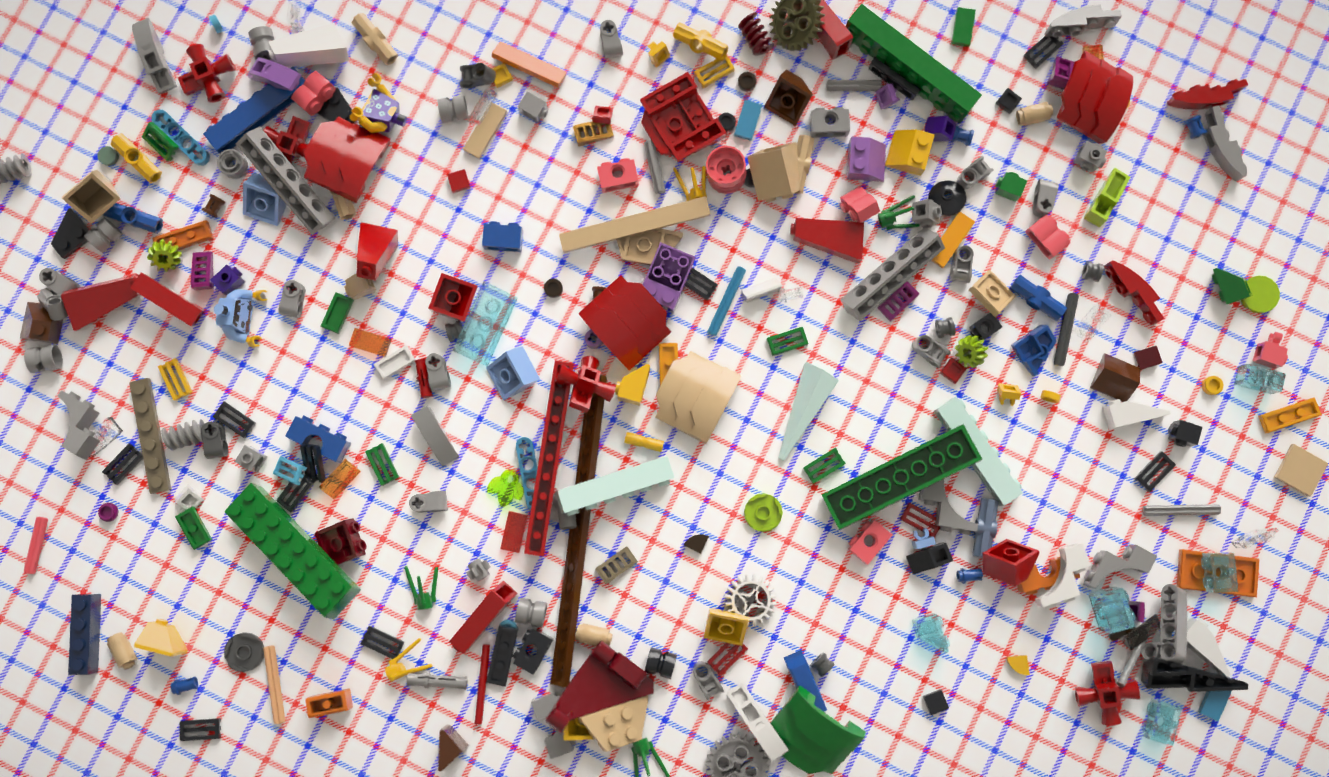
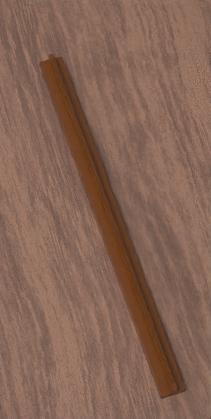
M600 375L599 381L607 383V377ZM595 393L592 394L590 408L587 413H584L575 485L595 479L604 399ZM586 507L578 509L579 513L575 514L577 527L569 529L550 681L551 685L566 688L570 683L571 665L573 662L574 640L591 509L586 510Z

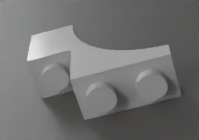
M61 390L57 397L66 405L70 417L68 434L61 447L87 460L100 442V440L93 437L95 433L89 430L100 412L93 409L95 405L87 400L80 401L81 396L71 391L68 394Z
M945 479L919 492L918 500L924 501L925 505L935 506L937 503L935 526H940L941 531L952 532V529L959 530V534L965 535L977 532L978 524L962 518L949 504L944 487Z
M1137 544L1127 546L1122 553L1123 558L1107 550H1100L1093 557L1091 569H1088L1084 575L1085 581L1083 585L1088 588L1097 589L1105 577L1121 569L1129 568L1141 573H1149L1157 555Z

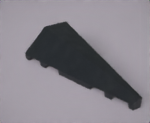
M1151 657L1142 666L1141 681L1147 689L1187 688L1189 692L1248 690L1249 684L1245 681L1157 657Z

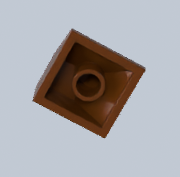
M786 69L779 76L764 108L796 126L813 94L801 77Z
M27 301L20 339L59 344L64 319L51 320L49 313L41 303Z

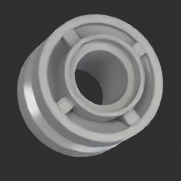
M224 150L217 158L218 169L231 179L241 178L248 170L246 158L237 150ZM236 161L235 165L230 167V163Z

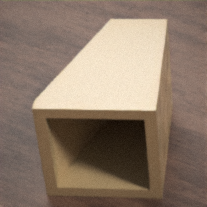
M796 142L762 149L747 156L758 201L765 200L766 202L777 200L776 197L782 196V199L793 197V193L799 191Z
M97 169L87 174L61 197L91 224L121 199L112 183Z

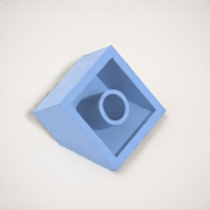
M253 173L243 183V215L278 226L287 205L262 175Z
M523 346L504 352L486 367L503 401L526 390L540 380Z

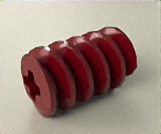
M757 12L750 13L738 24L739 30L742 31L741 33L745 37L746 43H749L748 46L752 49V53L755 56L769 52L775 45L774 43L768 44L772 40L771 37L765 38L768 35V31L761 32L765 26L764 24L758 26L761 19H754L758 15Z

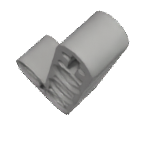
M1166 584L1161 590L1160 642H1149L1143 645L1141 655L1146 660L1151 657H1157L1181 664L1186 659L1188 597L1185 590L1174 584Z

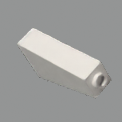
M334 22L269 42L271 50H268L271 61H276V63L286 67L350 61L347 47Z

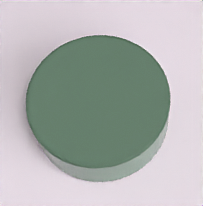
M104 146L98 151L97 157L102 164L112 166L117 163L119 154L114 148Z

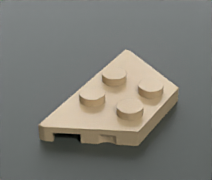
M661 228L618 239L617 244L623 261L651 266L660 242L675 248L683 238V232Z
M648 695L578 717V720L589 730L588 733L591 737L597 740L599 747L604 752H608L642 739L649 698Z

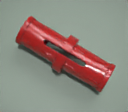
M426 358L414 360L418 376L416 377V382H419L421 398L433 396L425 364Z

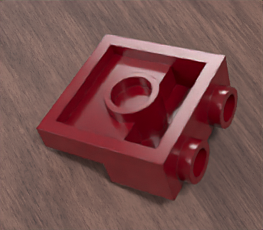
M354 518L343 520L314 532L318 545L337 565L366 555L367 545L360 538V525Z

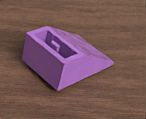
M660 242L643 286L663 308L674 312L696 257Z

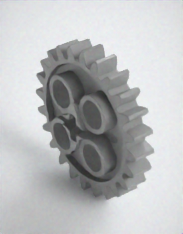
M738 732L736 738H734L732 733H729V739L722 736V743L717 740L715 741L717 748L710 747V751L713 754H707L706 758L711 760L705 762V766L710 767V769L706 770V774L712 775L711 777H729L731 775L737 777H768V774L764 771L770 770V766L764 763L769 761V757H763L766 752L759 750L761 747L759 743L754 744V737L749 741L748 734L741 738ZM744 748L747 754L743 757L738 756L736 750ZM721 757H726L729 760V764L723 766L718 760ZM753 757V760L744 762L748 758ZM734 762H737V764H741V769L738 770L737 767L733 768ZM748 766H753L756 772L750 775L745 769ZM729 769H732V770L728 771L726 774H724V775L722 774L723 771H727V770H729Z

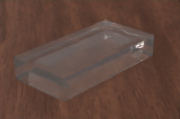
M485 89L467 122L471 125H480L498 93L494 90Z

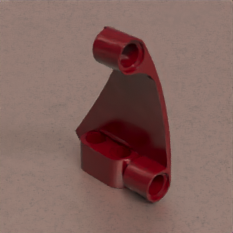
M601 640L572 678L545 722L562 734V731L572 719L653 694V680L630 659L620 652L617 653Z

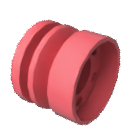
M720 146L714 149L707 157L706 170L708 182L714 190L719 193L730 194L741 189L747 174L745 157L740 150L732 146Z

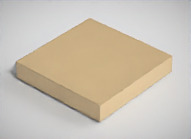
M990 269L968 289L994 317L999 315L1016 297Z
M1291 444L1274 478L1305 496L1311 497L1329 463L1296 444Z

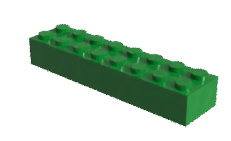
M862 3L848 19L846 28L853 35L851 44L854 43L858 46L863 54L869 55L872 58L876 57L919 88L918 94L921 98L929 100L937 110L946 113L954 122L961 124L981 98L982 94Z
M964 424L821 495L838 529L842 530L980 462L982 457Z
M250 483L224 511L324 618L334 620L361 591L360 587L263 487Z

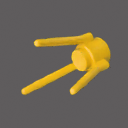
M702 166V190L701 187L697 186L694 168L690 169L694 187L690 189V193L676 167H673L675 176L686 196V201L705 196L707 198L706 166Z
M418 638L396 658L389 661L390 666L385 668V673L391 682L407 674L416 673L433 666L428 664L406 670L402 662L398 663L403 656L421 642V638Z

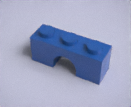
M305 415L302 418L295 416L285 437L302 445L303 443L309 444L313 437L319 436L323 443L321 455L334 462L341 463L351 445V442L346 440L347 436L339 432L335 435L329 432L331 428L321 423L317 426L313 424V419Z

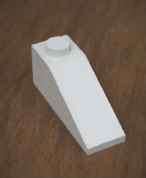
M1120 399L1109 401V405L1103 407L1108 429L1171 415L1169 410L1131 401L1121 402Z
M1189 618L1187 620V647L1219 675L1229 677L1231 673L1213 632L1208 629L1209 625L1200 618Z

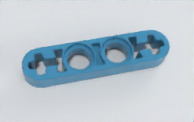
M159 109L153 112L152 122L168 135L182 152L198 166L208 164L210 161L209 153L164 110ZM160 116L168 122L167 125L160 121ZM173 127H178V134L171 136L170 130ZM188 139L191 140V146L183 148V142ZM195 150L199 152L203 159L200 160L193 152Z
M522 437L516 442V451L526 505L531 510L530 502L533 497L532 495L528 496L527 492H534V489H529L526 486V482L530 478L536 479L538 466L533 442L527 437ZM522 441H526L527 444L530 443V447H527L528 454L532 452V456L521 458V454L525 455L524 450L519 448V445H522ZM527 459L532 460L534 463L531 470L523 468V462Z

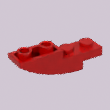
M1246 78L1240 81L1233 79L1222 87L1221 85H1216L1210 88L1209 84L1203 86L1197 84L1190 87L1189 91L1183 92V90L1173 93L1172 98L1166 103L1168 106L1180 109H1210L1215 106L1226 105L1234 99L1233 94L1241 92L1249 84Z
M1114 260L1104 265L1105 273L1115 283L1117 292L1123 297L1131 294L1133 303L1141 309L1146 322L1152 326L1165 319L1154 303L1160 297L1139 274Z

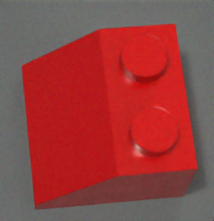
M441 273L428 309L436 314L465 322L478 286Z
M1005 539L983 552V574L1016 587L1028 579L1040 551Z

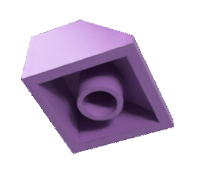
M851 136L848 143L846 179L884 182L886 144L870 137Z

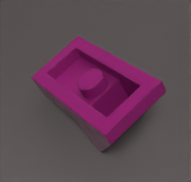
M1056 56L1047 85L1064 90L1071 75L1074 61Z

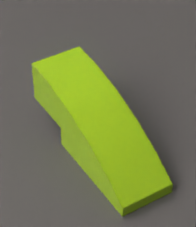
M1114 167L1091 203L1084 219L1100 228L1107 221L1114 206L1118 203L1131 177Z

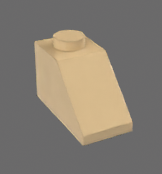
M357 273L345 280V292L352 299L356 300L377 292L372 280L357 277Z

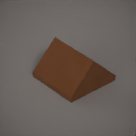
M1103 353L1090 388L1116 400L1120 399L1121 402L1128 401L1140 384V368Z
M446 724L439 730L438 772H442L469 746L450 724Z

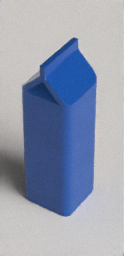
M802 650L783 657L795 688L797 689L800 685L816 696L814 705L824 712L827 711V707Z

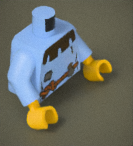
M236 289L227 294L226 298L219 299L218 304L214 306V313L216 314L215 323L222 328V331L229 340L240 343L247 342L251 348L260 346L254 343V339H262L260 336H247H249L254 304L252 298H255L257 301H266L267 299H262L260 296L262 292H267L266 290H256L253 292L252 290Z

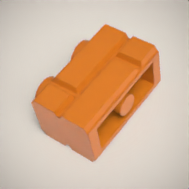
M350 688L305 698L308 718L348 711L353 708Z

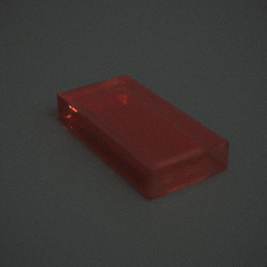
M508 512L500 549L520 553L528 515Z

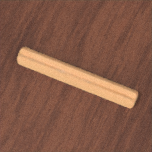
M274 645L265 646L263 652L274 724H281L286 720L276 650Z

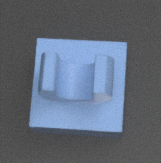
M923 528L924 535L922 537L918 536L916 530L913 531V537L917 539L911 541L913 549H921L936 544L934 537L929 536L927 528Z

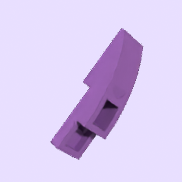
M260 57L257 58L247 74V77L251 80L269 83L274 88L293 91L299 85V79L302 76L286 66Z

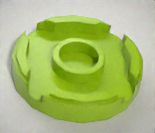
M1261 275L1247 279L1253 296L1241 300L1245 308L1247 307L1253 313L1262 314L1271 311L1277 306L1280 300V290L1273 279Z
M765 493L756 494L750 498L744 509V516L748 525L760 532L771 531L776 528L783 515L782 506L778 499Z

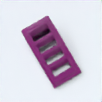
M213 252L193 253L191 288L194 290L214 289V284L210 281L214 276ZM207 257V260L198 261V258ZM207 264L205 268H199V265ZM205 271H206V274H204V275H199V272H205ZM199 279H205V281L199 282Z
M906 281L877 309L891 322L920 293ZM903 289H905L912 297L910 298V297L903 291ZM898 293L906 301L905 303H903L901 299L897 296ZM892 299L900 306L899 309L891 302ZM887 304L895 312L894 314L885 307Z
M1127 600L1125 619L1144 623L1145 602Z

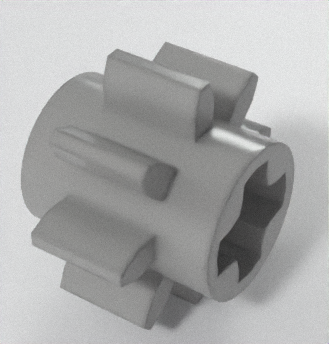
M478 558L467 565L470 570L466 573L470 580L476 579L479 582L490 575L488 569L491 566L487 560L481 561Z

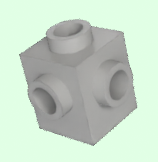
M1086 141L1080 147L1073 162L1081 166V169L1084 171L1094 172L1098 168L1101 169L1105 164L1107 150L1103 149L1100 144Z
M931 199L912 202L914 210H912L913 222L921 225L922 228H931L932 225L940 224V217L942 215L940 205Z

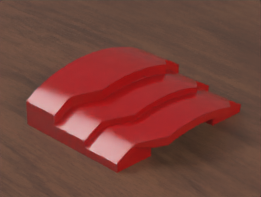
M1086 50L1083 51L1080 60L1074 62L1069 80L1061 94L1062 105L1056 118L1099 144L1106 143L1118 127L1129 104L1133 90V75L1120 67L1116 68L1105 60L1095 57Z
M689 72L682 74L639 99L644 108L641 124L661 155L673 156L677 162L709 145L712 146L727 136L718 118H713L698 94V86Z
M339 116L335 121L323 122L317 128L304 151V157L308 166L304 178L357 203L365 189L367 178L379 157H383L390 145L391 138L378 132L370 133L365 128L359 127L358 124H353Z
M622 275L615 279L578 313L597 337L629 371L672 332L666 326V310L642 283L627 282Z

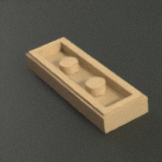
M490 102L463 150L481 159L508 113L507 110Z

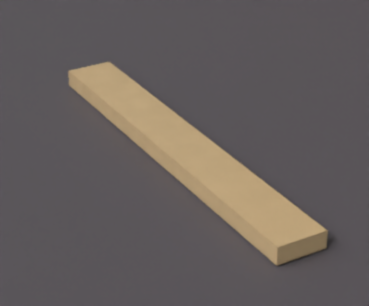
M705 196L559 234L563 253L708 217L711 214Z

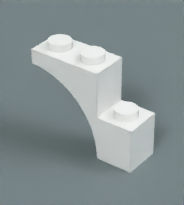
M1074 543L1058 549L1061 563L1059 575L1054 585L1045 594L1035 598L1038 607L1051 609L1056 607L1058 602L1069 603L1074 601L1076 596L1081 595L1073 572L1074 574L1086 571L1085 567L1091 566L1083 543Z

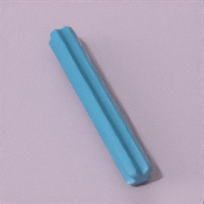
M741 266L736 267L707 330L708 334L717 336L746 273L745 268Z

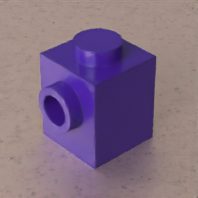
M947 115L928 117L924 132L935 134L933 142L952 141L957 123Z
M227 264L210 279L220 292L226 296L246 282L241 277L243 273L234 266L232 268Z

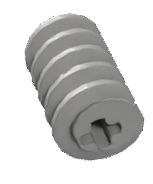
M21 153V159L16 154L13 155V160L10 157H6L5 161L0 158V184L31 175V165L25 154Z
M202 419L199 420V424L196 420H192V426L188 422L184 423V428L181 424H177V430L170 426L169 432L166 428H162L163 442L172 451L177 448L181 449L184 446H191L192 443L198 444L203 442L202 426L205 423Z

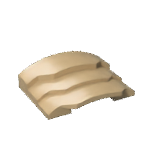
M690 351L686 358L673 361L659 387L656 397L660 408L655 418L707 444L742 375Z

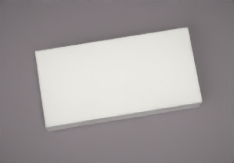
M404 345L373 365L382 380L385 381L415 363L414 360L416 359L409 347Z

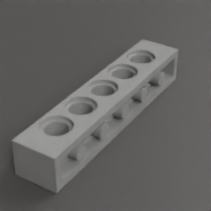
M261 127L247 132L236 143L312 235L325 228L336 218Z
M924 227L840 299L847 313L859 321L864 319L945 249L939 234Z

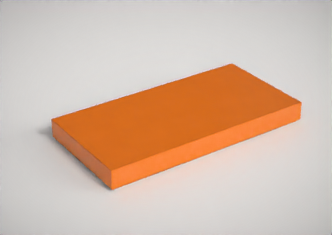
M1179 549L1177 586L1181 589L1257 598L1260 559Z

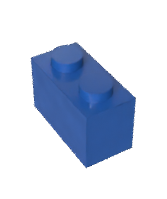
M490 221L489 224L484 223L482 247L484 250L522 253L524 230L518 223H508V225H501L497 221Z

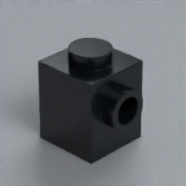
M1183 420L1173 421L1168 428V440L1174 441V445L1186 447V445L1196 446L1199 443L1203 427Z

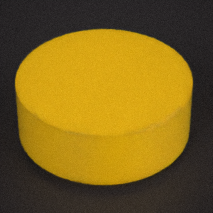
M1218 376L1206 377L1202 382V389L1208 395L1219 394L1224 387L1223 381Z
M1042 390L1040 398L1047 402L1059 403L1061 395L1052 391Z

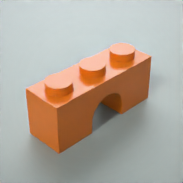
M1060 557L1049 559L1051 572L1046 577L1041 576L1037 565H1034L1028 579L1017 585L1018 591L1031 595L1038 593L1037 589L1040 588L1049 590L1059 575ZM1073 572L1075 579L1081 578L1080 573L1074 574Z

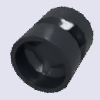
M650 647L644 671L652 675L659 673L660 677L671 679L677 654L671 652L662 654L661 650Z

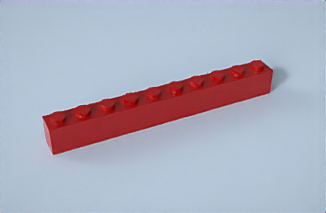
M555 360L524 548V554L543 557L571 384L555 382V377L561 364L571 370L574 367V363Z

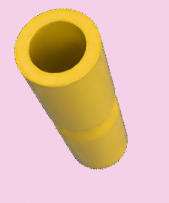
M627 432L624 443L662 452L664 441Z

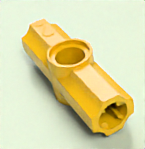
M679 22L673 31L672 37L689 45L694 53L704 52L721 61L725 59L728 53L729 46L712 38L707 30L697 31Z
M123 133L115 135L111 139L110 145L150 184L157 182L161 178L162 171Z

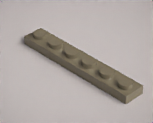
M144 378L131 381L129 385L150 494H156L172 490L151 379Z

